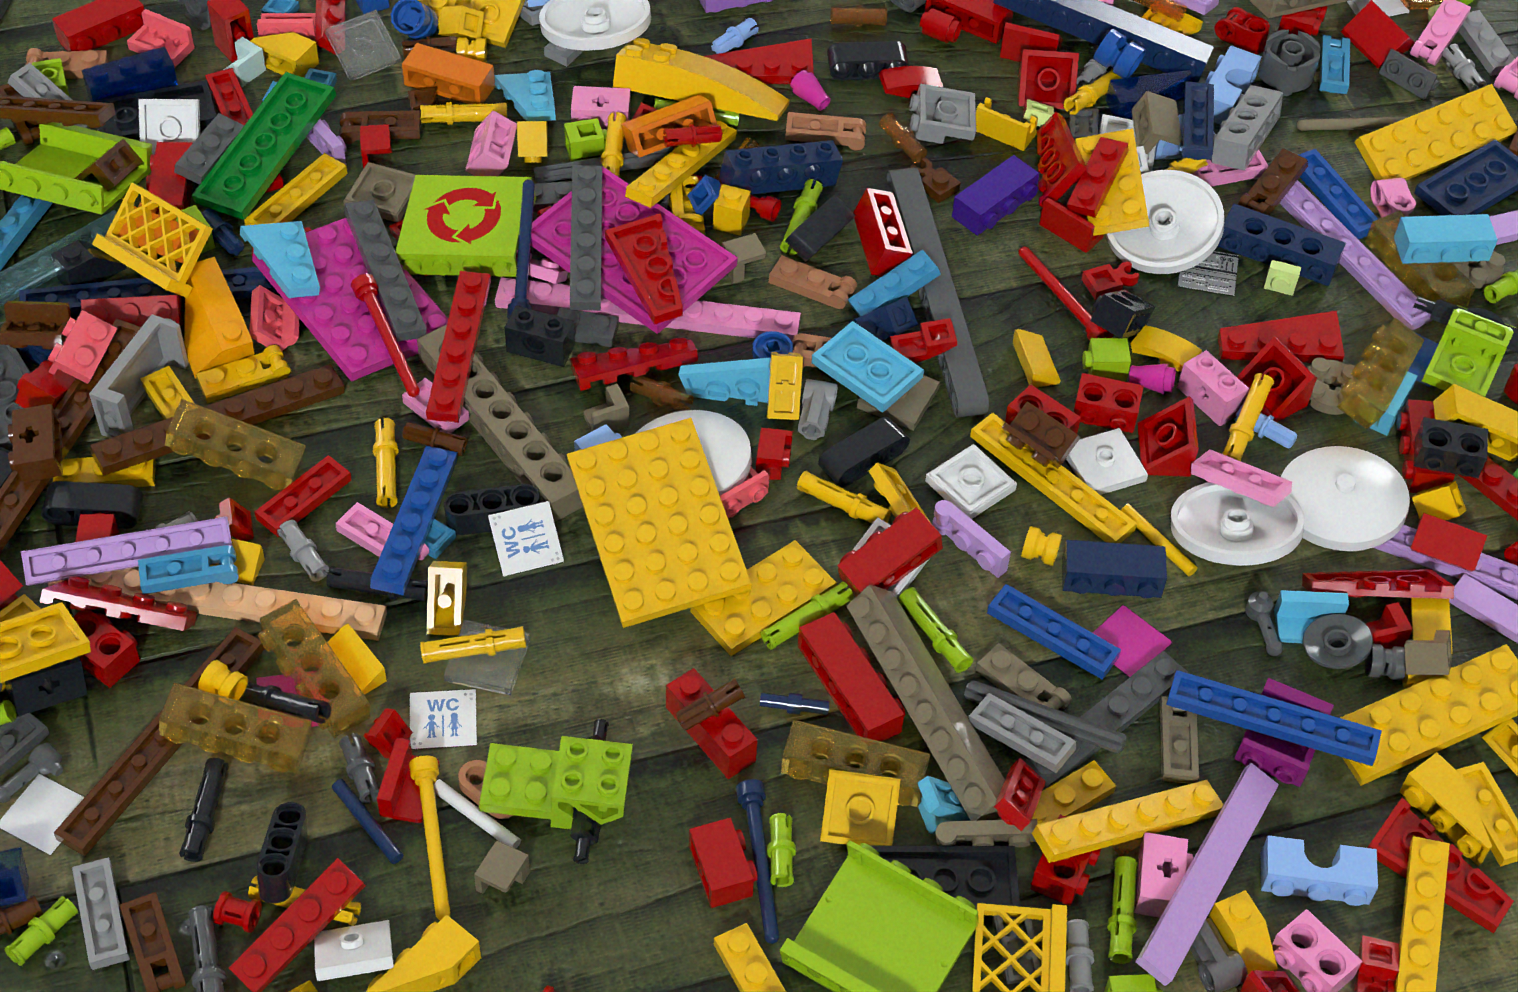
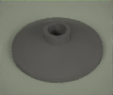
M1330 614L1316 619L1307 627L1303 637L1304 649L1309 658L1323 667L1332 669H1345L1361 663L1370 654L1373 644L1372 634L1368 626L1358 618L1346 614Z

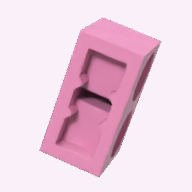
M492 110L475 129L465 171L474 176H499L509 164L517 123Z
M1307 909L1277 933L1272 944L1276 962L1281 967L1289 969L1301 981L1302 986L1307 992H1338L1355 977L1362 963L1358 956ZM1293 942L1301 943L1305 948L1297 947ZM1321 968L1330 970L1333 975L1326 974Z

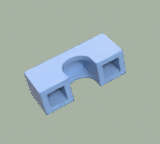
M1230 46L1225 55L1221 54L1215 65L1216 71H1210L1205 82L1206 84H1214V123L1221 125L1223 120L1226 121L1228 119L1231 108L1237 106L1242 92L1246 93L1256 79L1262 56L1234 46Z
M1267 836L1260 853L1261 891L1272 892L1277 896L1296 895L1309 897L1314 901L1335 900L1343 901L1352 906H1359L1363 904L1369 905L1378 889L1377 849L1340 845L1332 861V867L1321 868L1312 864L1305 855L1304 840Z

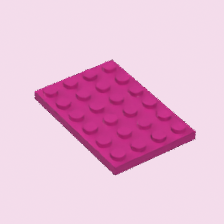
M602 166L601 295L658 334L676 318L653 324L607 243L605 230L661 213L662 225L667 237V247L673 263V272L677 280L683 312L737 266L738 257L658 203L649 208L626 198V187L629 184ZM572 191L534 220L531 232V246L569 273Z
M346 218L305 233L320 285L319 295L288 298L270 275V269L265 262L259 260L253 252V263L351 382L394 364L366 303L356 298L351 288L352 280L361 274H368V271ZM401 265L427 328L426 334L447 325V316ZM417 339L398 342L405 359L418 354Z

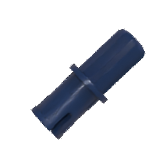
M206 209L201 213L210 227L213 228L214 242L220 243L233 256H238L240 251L244 250V244L234 234L230 223L224 222L214 209Z

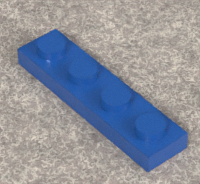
M1316 149L1299 154V156L1308 160V167L1300 178L1357 239L1380 231L1382 222Z
M1007 584L1003 586L988 605L987 614L1102 680L1120 656V648Z

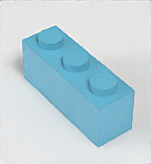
M1488 214L1401 217L1394 235V241L1402 264L1489 261L1498 241Z

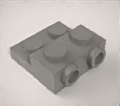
M920 84L917 95L912 94L909 110L915 112L911 116L909 127L910 131H915V139L943 144L945 136L974 140L976 134L975 93Z

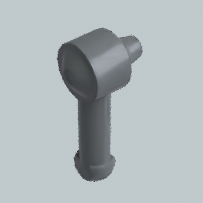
M1264 591L1252 593L1246 604L1245 613L1250 619L1258 622L1266 643L1267 653L1271 656H1278L1283 651V644L1277 637L1269 615L1273 607V600Z
M49 743L37 746L30 754V763L2 786L0 785V803L8 802L14 793L39 773L42 775L50 773L55 776L61 775L63 772L61 766L62 755Z

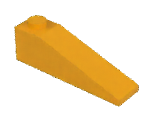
M212 257L196 262L186 282L193 288L188 298L185 297L184 334L186 354L195 379L197 378L196 373L255 355L253 341L216 258Z

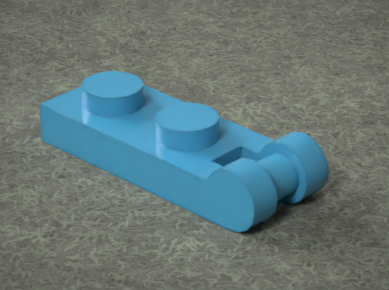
M1322 35L1320 41L1319 90L1347 94L1350 77V38L1341 37V40L1331 39L1330 35Z
M225 545L139 559L138 566L142 593L149 594L214 582L222 584L235 583L239 579L238 568L234 565L236 561L235 549L232 546ZM215 563L219 564V565H217V566H211V567H210V564H215Z

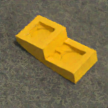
M1147 325L1141 329L1130 343L1132 353L1159 358L1160 364H1168L1169 367H1174L1176 371L1182 372L1184 363L1202 353L1199 347L1186 339Z

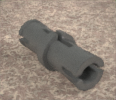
M352 733V745L349 736L346 735L339 741V746L348 764L346 767L347 774L355 782L360 795V801L363 804H370L368 794H371L373 802H376L380 789L373 772L375 765L373 760L367 757L361 736L357 733Z

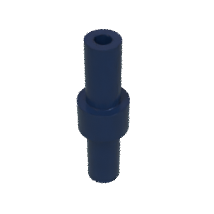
M761 693L759 706L787 710L786 713L800 715V712L828 715L830 701L802 698L803 694L789 693V696Z

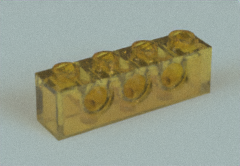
M1400 210L1372 222L1366 243L1417 296L1435 303L1440 299L1456 306L1468 307L1476 286L1452 262L1402 264L1394 241V235L1400 218L1406 217Z
M1396 318L1387 326L1381 324L1373 333L1371 339L1374 342H1371L1361 354L1364 360H1361L1350 373L1354 378H1351L1340 391L1343 397L1337 407L1366 429L1371 427L1386 412L1424 342L1422 337Z
M181 399L168 427L165 446L170 447L177 454L195 456L207 465L213 467L222 466L233 470L236 475L242 478L260 480L266 486L275 490L284 489L294 481L306 448L304 444ZM204 433L209 435L211 438L207 440H202L196 437V435ZM237 445L242 450L237 452L231 451L227 446ZM266 456L271 458L273 462L263 463L258 458Z
M297 599L260 618L261 633L258 634V637L263 647L268 652L273 650L278 657L276 663L282 674L286 678L292 677L296 683L294 688L297 695L326 701L330 704L331 714L329 719H325L326 722L323 724L317 723L322 730L328 729L333 738H336L370 718L369 701ZM292 641H298L301 643L295 647L287 646V644ZM309 667L319 668L318 671L313 673L304 671ZM327 693H335L338 695L333 699H326L322 697Z
M173 683L159 718L160 735L174 743L181 744L187 742L198 745L202 750L209 753L223 752L233 755L237 760L245 763L255 761L266 764L277 772L285 773L291 771L298 773L311 736L312 721ZM197 718L206 719L208 722L202 725L194 724L192 721ZM230 728L242 730L239 734H230L226 731ZM271 737L276 739L277 742L265 744L261 740Z
M793 720L783 752L781 773L788 774L797 780L808 779L823 783L825 786L828 784L829 769L884 777L887 776L883 774L890 773L894 775L892 778L901 779L897 805L918 807L921 792L917 783L927 775L930 754ZM816 756H823V757H825L826 759H822V760H821V759H817V758H815V757H816ZM849 765H858L860 768H852Z

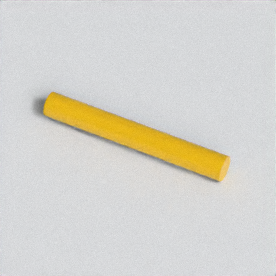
M1126 504L1121 509L1123 513L1137 523L1136 528L1155 546H1165L1166 556L1187 576H1191L1196 572L1198 567L1130 504Z

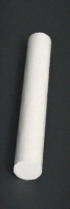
M439 779L434 783L436 795L495 839L515 849L520 845L521 839L485 812L479 811L477 806Z

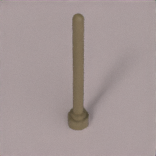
M1408 117L1302 119L1297 122V128L1300 131L1380 129Z

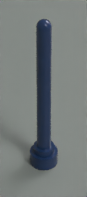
M530 179L525 180L522 187L515 298H512L511 303L508 304V319L515 306L532 309V306L529 305L530 301L527 299L535 184Z
M750 779L742 781L736 786L738 803L747 812L753 860L758 876L757 888L765 940L770 944H774L779 940V930L760 809L763 806V801L766 799L765 787L762 781Z

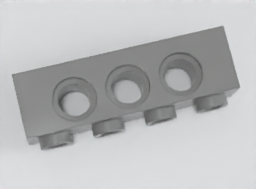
M1250 85L1246 93L1240 95L1237 106L1231 108L1228 119L1222 121L1218 134H1213L1212 163L1245 171L1280 118L1283 92Z

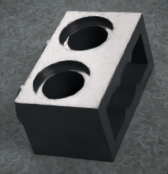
M1125 289L1105 293L1095 301L1092 307L1094 314L1090 321L1122 339L1137 335L1147 325L1156 306Z
M1423 417L1415 436L1414 466L1465 477L1479 478L1487 460L1488 429Z

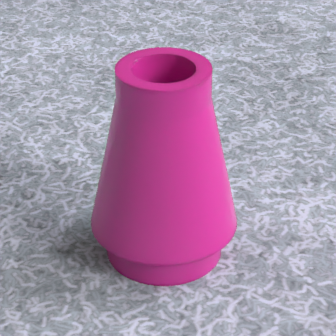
M803 70L792 79L790 86L795 95L810 103L819 111L829 105L831 98L825 93L812 72L808 73L806 70Z
M1168 364L1131 365L1129 383L1144 385V388L1164 394L1165 391L1172 392L1176 368L1169 367Z

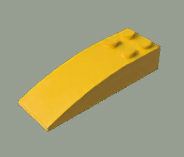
M636 38L626 44L616 54L614 88H629L630 91L677 101L701 95L711 101L713 108L778 121L789 106L790 100L759 80L711 58L677 49V46L673 44L655 45L650 44L648 39Z

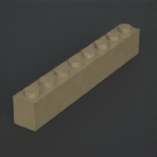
M873 585L867 586L847 605L856 624L970 820H1002L994 805L1004 784V777L894 593Z

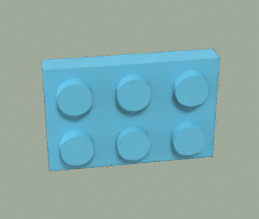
M854 321L812 354L811 363L882 413L918 383L924 374V369Z

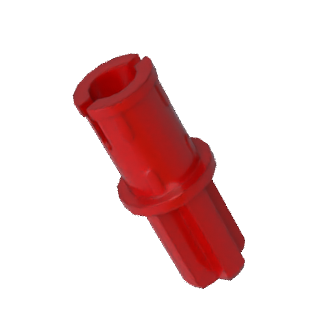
M689 124V127L664 128L663 134H666V136H663L665 147L680 145L695 147L696 144L720 142L722 139L720 125L694 126V124Z

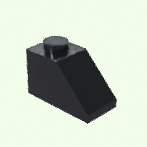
M76 240L51 253L57 279L63 286L102 282L127 269L125 264L95 247L92 243Z

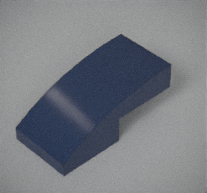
M907 297L849 321V324L854 321L881 341L918 325Z

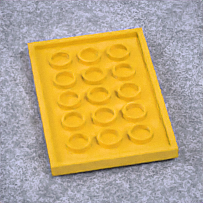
M692 418L567 454L568 463L623 628L752 589L749 575Z

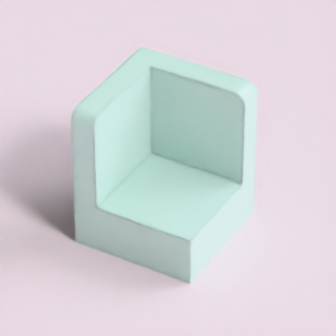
M244 37L234 42L238 60L225 68H233L241 88L266 71L263 49Z

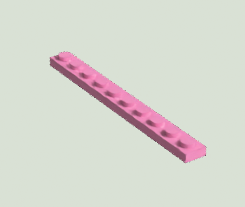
M501 277L495 297L497 308L508 309L511 299L515 298L516 279ZM528 280L527 299L530 301L529 305L532 306V310L556 315L559 308L570 309V285ZM602 295L601 311L578 310L619 317V322L643 325ZM697 300L683 312V316L677 317L665 328L756 338L762 333L776 331L785 334L793 342L794 336L799 331L801 313Z

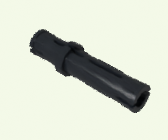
M331 566L328 570L329 573H332V575L327 574L326 582L328 588L388 595L389 599L392 600L402 597L426 602L428 599V595H425V593L428 594V580L410 578L404 595L370 588L373 573L336 568L335 566Z
M248 682L247 688L239 700L242 704L260 707L266 713L280 712L319 724L325 723V719H329L331 714V707L328 702L283 692L280 687L273 685L263 687Z
M209 758L206 760L193 811L186 818V835L179 855L187 861L199 862L203 859L207 838L214 831V814L229 768L228 763H224L223 759Z

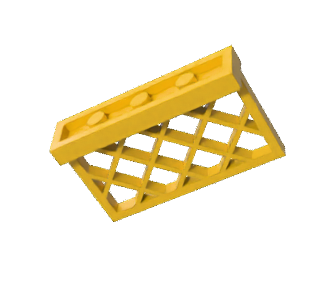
M131 183L106 235L103 236L97 233L92 245L163 289L188 298L193 287L186 282L213 228L143 187ZM138 194H141L142 206L134 210V202ZM159 206L160 217L152 220L151 210ZM143 215L144 225L136 228L135 218ZM178 217L179 228L171 232L170 221ZM127 223L128 234L119 237L118 234L123 224ZM162 225L163 236L155 240L154 229ZM199 228L200 230L195 240L190 243L189 232ZM146 234L147 244L139 248L138 237ZM180 237L182 247L174 251L172 240ZM164 245L165 256L157 259L156 248ZM183 256L184 262L179 272H176L175 259Z
M977 903L976 910L978 911L979 924L975 929L972 992H980L991 981L1001 992H1021L1028 985L1035 992H1065L1067 905L1052 904L1051 909ZM984 915H999L1008 926L993 936L983 925ZM1025 919L1042 920V931L1032 940L1018 926ZM1011 931L1026 944L1013 955L999 942L1001 938ZM984 936L988 942L982 946ZM1042 940V947L1040 949L1036 944ZM992 946L1007 959L993 972L982 961V955ZM1029 950L1041 960V966L1031 975L1017 962ZM1010 965L1025 979L1011 991L997 977ZM981 971L987 976L982 981ZM1041 975L1039 985L1035 979Z

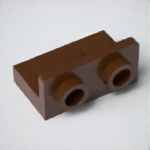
M1028 401L1010 425L1004 423L1001 427L1008 435L1005 439L1008 443L1018 450H1021L1023 447L1033 452L1031 458L1044 467L1051 464L1059 469L1080 440L1078 434Z

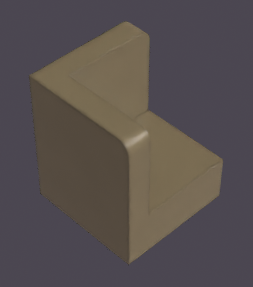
M756 233L722 242L724 249L738 257L737 266L728 273L732 283L744 281L746 263L766 257V251Z
M618 384L606 387L605 404L586 409L583 412L591 432L605 424L612 431L629 426V405Z
M1436 630L1434 640H1407L1405 642L1406 675H1449L1452 664L1450 630Z
M496 840L474 874L476 891L483 894L490 885L502 892H507L514 881L523 884L530 873L528 854Z

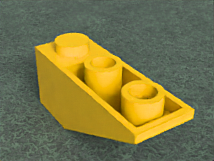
M1436 752L1407 775L1399 792L1412 807L1417 808L1431 821L1436 830L1444 833L1465 857L1470 858L1476 865L1480 866L1492 847L1464 777Z
M446 914L438 923L430 924L423 932L421 939L412 948H406L398 955L394 968L389 969L385 974L377 975L370 982L366 992H433L454 985L481 959L479 941Z

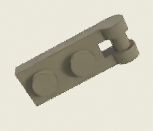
M999 643L977 662L975 671L1002 691L1056 710H1063L1072 702L1071 695L1064 688L1054 686ZM1044 697L1048 701L1041 702L1040 699Z
M1161 696L1159 701L1161 779L1166 782L1188 784L1198 782L1197 714L1166 705L1168 696ZM1173 714L1183 715V717H1182V716H1173Z
M1032 819L1022 831L1014 825H1008L1003 820L946 821L940 823L936 828V842L938 846H956L957 843H972V846H994V842H1009V846L1026 847L1030 846V841H1036L1031 833L1037 825V819Z

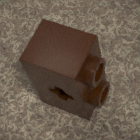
M52 404L12 410V424L8 425V436L13 444V451L8 453L11 470L17 471L23 483L63 476L61 421Z

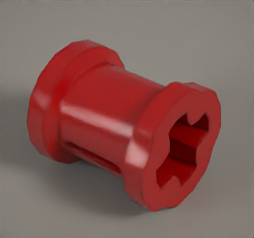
M223 891L215 905L214 923L223 925L226 922L243 927L244 932L252 933L261 916L262 902L257 899H253L250 902L235 898L231 892Z

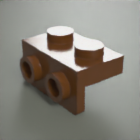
M7 301L4 304L6 321L0 328V345H9L11 348H24L28 345L41 346L43 349H53L56 343L63 345L67 337L61 333L71 317L68 303Z

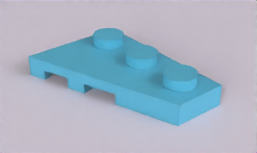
M532 70L529 73L494 75L497 89H502L504 97L514 102V108L526 121L556 120L550 72Z
M302 221L240 226V236L245 242L248 241L252 245L256 257L265 262L270 269V275L288 298L319 295L320 285Z
M771 358L680 366L679 377L689 397L724 402L728 398L746 400V405L757 406L758 402L768 403Z

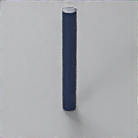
M343 779L334 782L332 789L388 860L392 864L398 863L403 858V853Z

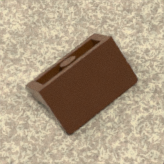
M123 138L74 179L82 181L92 173L104 188L109 191L143 161Z

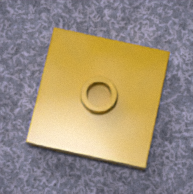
M829 769L820 841L847 845L848 841L851 840L858 845L865 843L870 846H892L901 779Z

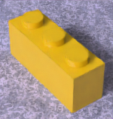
M1456 384L1451 385L1433 401L1436 420L1488 429V452L1512 463L1518 459V411Z

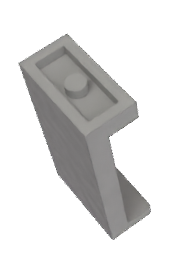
M152 314L89 393L101 435L112 438L134 430L130 415L147 394L142 387L140 378L168 365H174L182 369H186L189 365L181 328L178 323Z

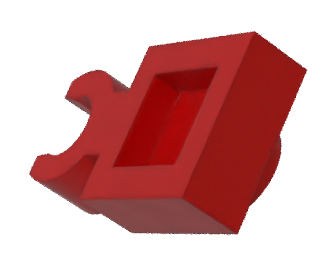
M1123 262L1117 269H1113L1110 264L1085 270L1081 280L1093 298L1097 300L1099 296H1103L1105 293L1122 290L1123 286L1130 287L1136 285L1139 274H1128L1131 272L1132 263Z

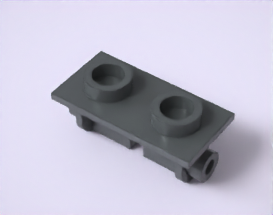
M1394 49L1390 50L1379 71V74L1423 100H1426L1430 90L1435 91L1440 81L1436 80L1438 75Z

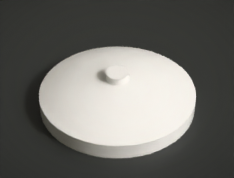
M550 0L540 11V28L543 36L548 41L563 48L585 51L608 49L628 43L647 30L651 23L650 4L648 0Z
M1157 170L1141 174L1149 227L1106 234L1112 251L1123 262H1131L1133 268L1153 274L1181 272L1204 261L1216 249L1224 231V210L1218 194L1201 178L1183 171Z
M704 410L678 411L654 419L636 432L640 433L692 418L719 495L743 483L750 472L752 453L749 438L738 423L722 414Z
M1344 446L1317 448L1296 457L1287 465L1281 475V478L1292 481V492L1289 496L1299 504L1303 511L1304 532L1302 538L1318 546L1340 551L1370 549L1393 538L1405 523L1410 496L1403 477L1390 463L1368 451Z
M1207 482L1187 490L1175 501L1171 510V531L1176 541L1184 549L1205 560L1227 565H1257L1282 558L1298 546L1304 532V514L1299 504L1289 495L1272 507L1242 494L1234 493L1232 490L1215 483Z

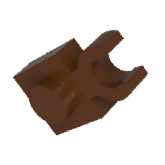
M927 158L921 159L920 167L922 169L918 168L925 192L938 204L960 191L961 182L943 167L934 170L930 160ZM914 164L910 165V168L916 167Z

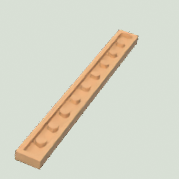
M136 568L83 576V578L90 580V585L97 587L114 585L122 588V593L132 596L135 593H142L139 569ZM64 580L48 582V586H52ZM214 582L149 593V595L155 597L154 601L163 604H167L168 601L180 602L187 605V610L209 616L336 634L341 627L348 623L360 638L379 641L387 615L386 606L237 583L222 584Z

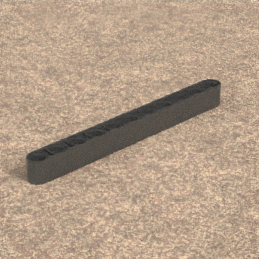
M917 167L888 170V192L894 194L913 253L912 256L923 249L941 273V275L917 291L927 322L947 318L952 320L957 338V346L937 355V359L953 413L956 418L988 414L989 399L919 170Z

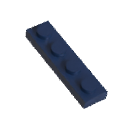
M1185 82L1182 157L1194 160H1212L1214 84Z

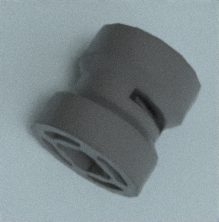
M1372 644L1371 652L1365 659L1366 676L1378 678L1384 675L1388 676L1391 680L1402 681L1406 673L1405 648L1394 646L1391 649H1387L1381 644Z

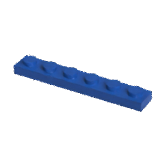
M430 446L425 447L372 574L370 588L404 595L457 463V452Z
M1176 670L1166 704L1373 766L1376 759L1382 732L1379 729Z

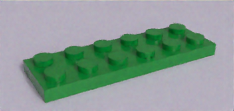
M285 72L192 194L194 202L245 220L337 96L335 88Z

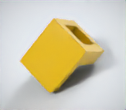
M463 5L443 7L438 35L445 37L455 36L457 38L467 37L469 40L481 38L484 12Z
M1456 481L1420 491L1412 497L1419 519L1423 513L1446 521L1459 517L1467 511Z

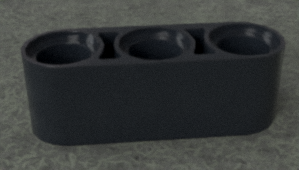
M898 41L840 42L831 45L827 51L830 75L836 80L880 79L879 73L881 70L909 66L906 46Z
M835 194L787 237L785 242L807 262L856 215Z
M883 417L828 448L819 458L818 465L839 487H846L869 474V470L876 463L884 465L901 455L909 446L910 438L889 417Z
M55 481L48 486L41 516L51 524L78 526L80 514H114L118 528L129 529L137 524L144 494L141 490L131 485Z
M519 484L453 493L444 502L446 526L455 530L456 535L492 532L488 515L540 503L538 489L529 484Z
M287 802L280 804L272 814L257 861L258 894L264 902L271 904L284 902L293 892L308 839L306 810L299 803Z

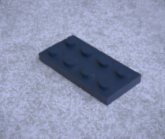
M1495 139L1418 184L1414 194L1442 216L1478 215L1518 190V156Z

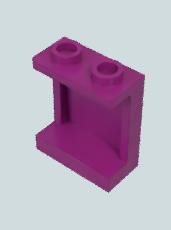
M1270 678L1267 679L1261 693L1263 696L1328 715L1331 714L1334 706L1331 703ZM1247 729L1234 760L1243 763L1245 766L1253 763L1261 771L1276 777L1279 781L1301 787L1316 749Z

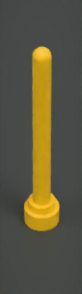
M426 755L412 759L409 762L411 779L415 780V784L420 789L435 915L438 920H441L446 914L450 917V906L434 792V783L439 775V767L436 757Z

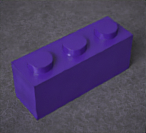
M1015 155L1011 156L954 197L952 218L978 236L986 229L993 228L1004 216L1012 214L1022 203L1034 198L1038 191L1039 172Z

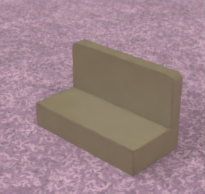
M1146 91L1132 108L1137 147L1144 146L1145 154H1148L1159 140L1179 145L1182 142L1176 101Z

